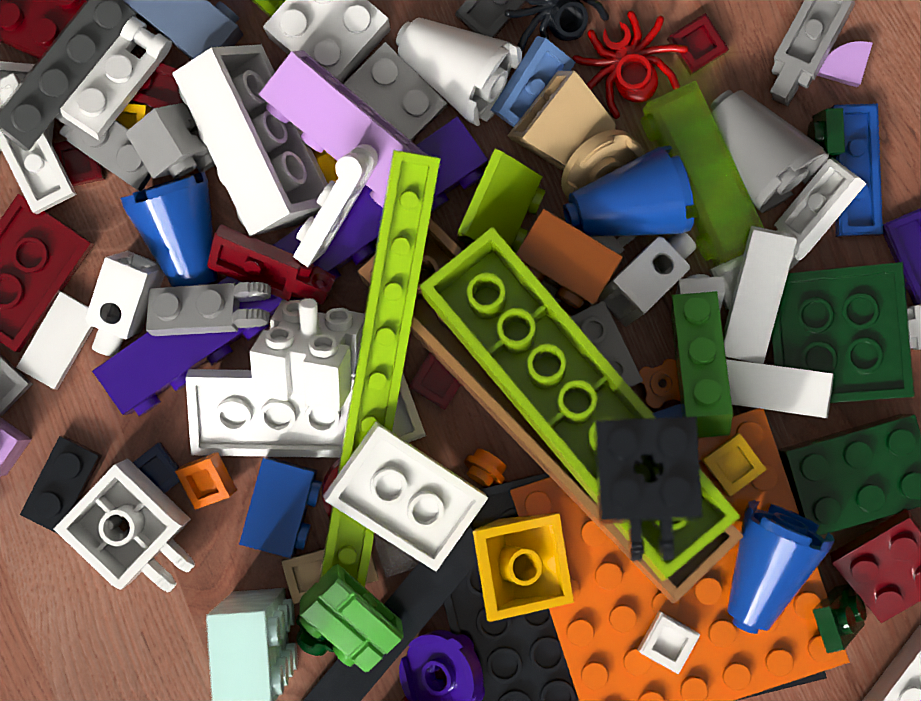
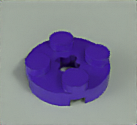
M434 630L410 642L407 655L401 658L399 666L401 686L408 701H482L485 695L483 672L479 659L474 652L473 642L468 636L464 634L455 635L445 630ZM440 668L444 670L447 676L446 686L443 679H437L435 676V671Z

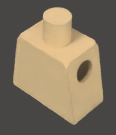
M557 71L507 136L564 171L568 160L578 147L596 134L615 130L616 124L575 71Z

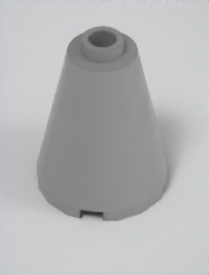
M727 90L718 96L710 106L713 112L709 117V121L753 206L757 207L761 213L774 209L793 195L791 190L801 181L804 184L809 182L828 160L829 156L821 145L743 90L735 93Z

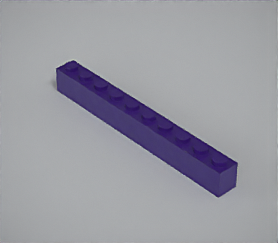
M458 116L416 145L427 155L440 158L431 214L449 202L446 194L459 185L466 190L480 181L484 174L482 169L488 165L487 157ZM366 184L326 252L312 263L314 266H318L336 276L334 282L342 276L338 270L352 260L355 265H359L375 254L376 251L374 244L377 243L383 207L371 198L370 192L372 189ZM303 224L272 246L295 254L301 243L296 237ZM228 276L218 284L235 283L237 285L241 281ZM271 294L269 299L240 302L239 309L257 308L266 310V312H269L270 318L281 303L282 298ZM291 297L290 300H303L304 298ZM269 324L253 328H238V332L152 336L147 332L92 372L122 415L136 412L140 417L161 403L158 395L171 386L175 391L185 387L188 369H197L207 361L211 366H214L233 352L230 347L231 344L245 336L247 341L255 338L263 330H266Z

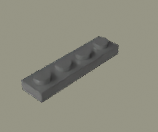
M86 0L0 107V131L23 150H30L61 111L60 108L120 36L126 22L131 17L136 16L137 13L123 0Z

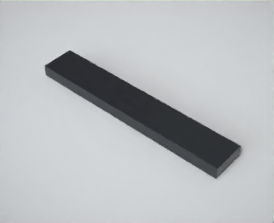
M468 526L437 571L419 562L385 602L384 605L402 620L404 633L402 640L388 654L385 653L383 658L369 672H364L356 664L349 667L338 658L303 701H361L478 563L473 536L475 528L473 526Z

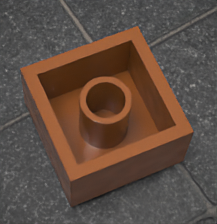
M545 209L542 210L516 253L540 283L545 281L558 289L555 297L576 310L582 304L588 308L595 304L623 258Z

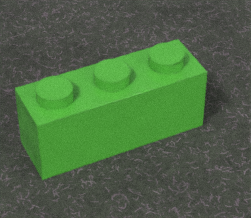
M717 291L672 295L671 324L682 417H696L698 438L729 436L733 409Z

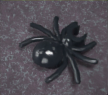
M526 0L529 4L537 6L520 10L508 9L504 12L505 16L510 18L525 17L538 13L519 40L517 46L520 47L521 51L524 50L528 38L540 22L541 37L549 40L547 31L549 26L552 34L562 41L579 39L584 34L588 24V12L580 0ZM583 0L594 7L604 21L609 19V14L598 0Z

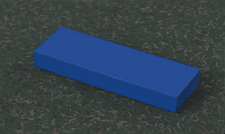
M878 103L833 105L831 108H843L845 153L834 157V159L866 183L835 221L836 237L882 235Z

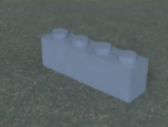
M123 0L141 19L157 32L169 38L173 45L192 60L211 47L235 46L243 36L242 31L236 24L240 18L221 1L213 6L207 0Z

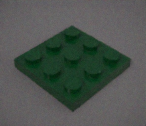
M903 262L788 273L772 331L774 366L834 374L830 403L915 397Z

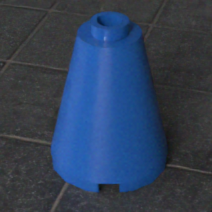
M670 145L657 147L569 194V203L563 205L565 222L589 237L666 235L691 231L694 217L686 219V206L694 205L693 194L682 160L679 155L670 158L668 153L673 149Z
M205 171L191 174V177L180 180L178 178L143 189L142 192L132 193L133 195L120 197L125 212L172 287L210 285L211 282L218 279L217 271L207 266L214 235L209 184Z
M755 500L748 502L744 512L741 534L744 537L739 541L727 608L728 613L734 617L732 623L738 628L753 634H757L759 629L769 630L830 551L835 541L833 535L829 532L825 539L816 534L819 525L813 521L771 504L768 512L758 510L760 501Z

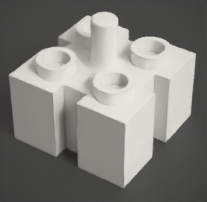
M307 298L290 301L282 299L270 318L271 328L268 331H262L250 350L253 395L288 401L293 394L305 397V405L340 411L352 390L351 377H354L365 314L349 311L345 308H333L325 314L318 312V304L314 299Z

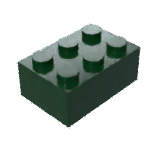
M898 414L778 449L799 514L819 525L816 534L819 536L894 515L906 508L911 510L921 507V432L916 415Z

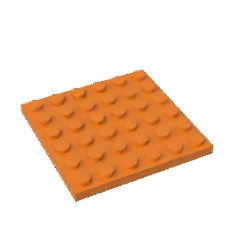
M756 408L733 416L729 436L698 438L699 468L741 516L732 524L740 533L745 509L748 502L753 500L760 501L758 510L768 512L771 504L799 514L764 409ZM740 433L767 470L729 497L701 459L734 435ZM551 477L510 490L518 517L552 513L560 514L574 603L549 608L579 701H734L850 663L846 650L827 654L812 610L821 600L828 598L818 567L769 630L759 629L757 634H753L735 626L732 623L734 617L727 611L739 542L677 602L672 603ZM658 611L674 618L700 634L679 674L639 653L637 650Z

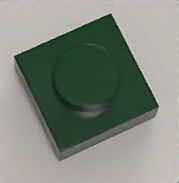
M843 108L824 109L813 115V121L808 126L807 136L823 147V150L829 156L828 159L845 153Z

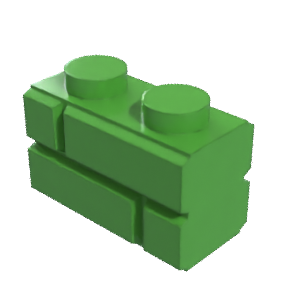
M335 564L321 577L320 581L316 582L300 599V622L302 626L313 637L320 638L323 635L334 645L333 651L335 655L349 667L356 664L364 672H369L383 658V655L385 653L388 654L404 636L402 620L339 564Z

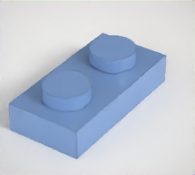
M537 36L491 108V111L514 128L556 72L571 71L576 62L547 38Z

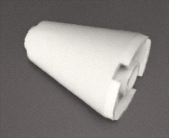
M420 17L412 22H406L396 37V44L399 46L398 55L467 121L476 126L480 125L479 118L487 122L493 117L495 113L491 111V108L508 83L507 78L511 68L516 70L522 61L520 47L511 42Z

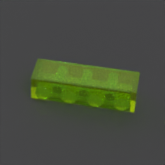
M695 80L647 102L643 108L645 116L640 119L643 129L651 142L657 140L659 147L670 145L673 148L668 153L670 158L679 155L689 178L694 205L686 206V219L694 217L695 225L700 233L695 238L700 253L706 261L712 259L716 267L744 254L751 226L764 227Z

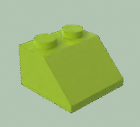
M494 149L458 230V240L471 245L493 227L516 254L528 230L521 228L526 213L528 211L534 215L536 214L546 190L538 187L543 176L506 153Z

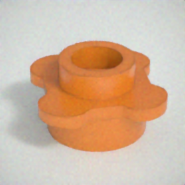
M666 359L660 366L654 368L645 366L639 370L643 380L640 383L643 384L647 394L645 402L648 406L659 408L665 401L671 399L680 401L675 360ZM661 379H664L667 383L664 388L658 385Z

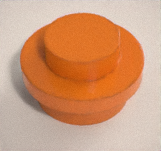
M478 448L473 456L468 455L464 460L465 465L469 468L467 475L478 484L490 487L492 483H503L505 478L502 474L507 466L493 454Z

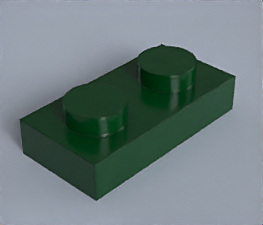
M849 583L834 587L827 594L828 598L821 600L812 610L827 654L845 650L865 625L864 621L867 618L865 604L859 595H855Z

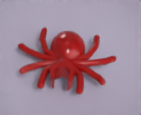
M629 11L627 17L632 26L633 39L630 28L626 24L619 22L621 31H623L625 36L620 42H612L608 38L606 29H604L603 41L607 48L606 50L599 41L595 31L590 29L587 32L590 42L597 53L606 58H584L579 55H574L572 60L580 65L607 66L601 69L586 85L592 90L606 75L610 74L605 83L606 103L614 119L620 117L614 102V81L619 93L628 101L635 103L647 101L654 95L658 87L657 72L652 64H655L668 77L673 90L679 91L681 88L673 70L660 58L649 55L664 52L686 53L689 50L688 46L667 44L646 48L662 28L663 16L656 18L654 26L640 42L642 31L638 18L634 11Z

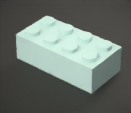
M285 588L234 591L206 615L212 701H276L279 695L283 694L284 686L288 685L289 678L293 677V670L298 668L296 643H289L288 638L290 626L295 623L294 604L292 599H286Z

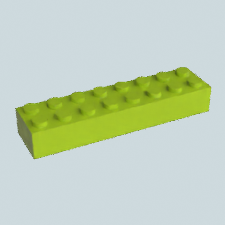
M492 227L420 285L423 297L598 505L594 438L596 421L656 417ZM642 460L643 462L640 467L634 465L635 474H642L645 478V483H653L652 479L655 474L659 475L658 468L653 467L651 461ZM701 470L702 517L695 521H673L674 560H662V556L659 553V522L641 523L642 537L644 538L645 545L643 560L661 581L666 580L741 517ZM628 523L614 524L629 542Z

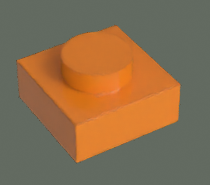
M218 452L183 464L175 471L195 510L229 498L237 491Z

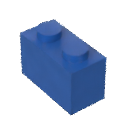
M264 457L259 469L239 545L290 559L295 555L296 549L304 550L311 524L304 523L308 506L316 507L323 483L315 480L318 470L272 457Z

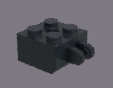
M696 417L596 421L594 438L599 524L628 523L631 561H642L645 545L644 538L642 537L641 523L659 522V553L662 556V560H674L673 521H695L702 517ZM642 460L651 461V465L658 468L659 475L655 474L652 479L653 483H645V478L642 474H635L634 465L640 467L643 462Z

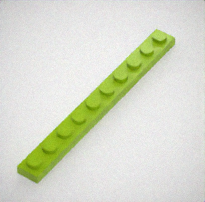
M394 149L392 151L337 476L375 422H378L391 432L393 430L440 163L439 157ZM332 506L320 579L335 564H339L365 587L375 532Z

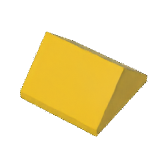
M559 513L497 519L473 530L487 621L492 622L574 603Z

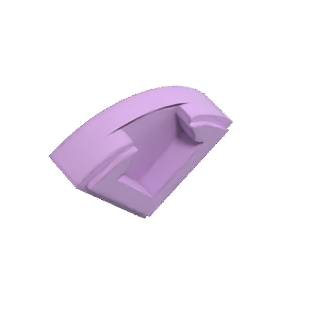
M855 41L839 46L827 56L817 76L858 87L861 85L873 43Z

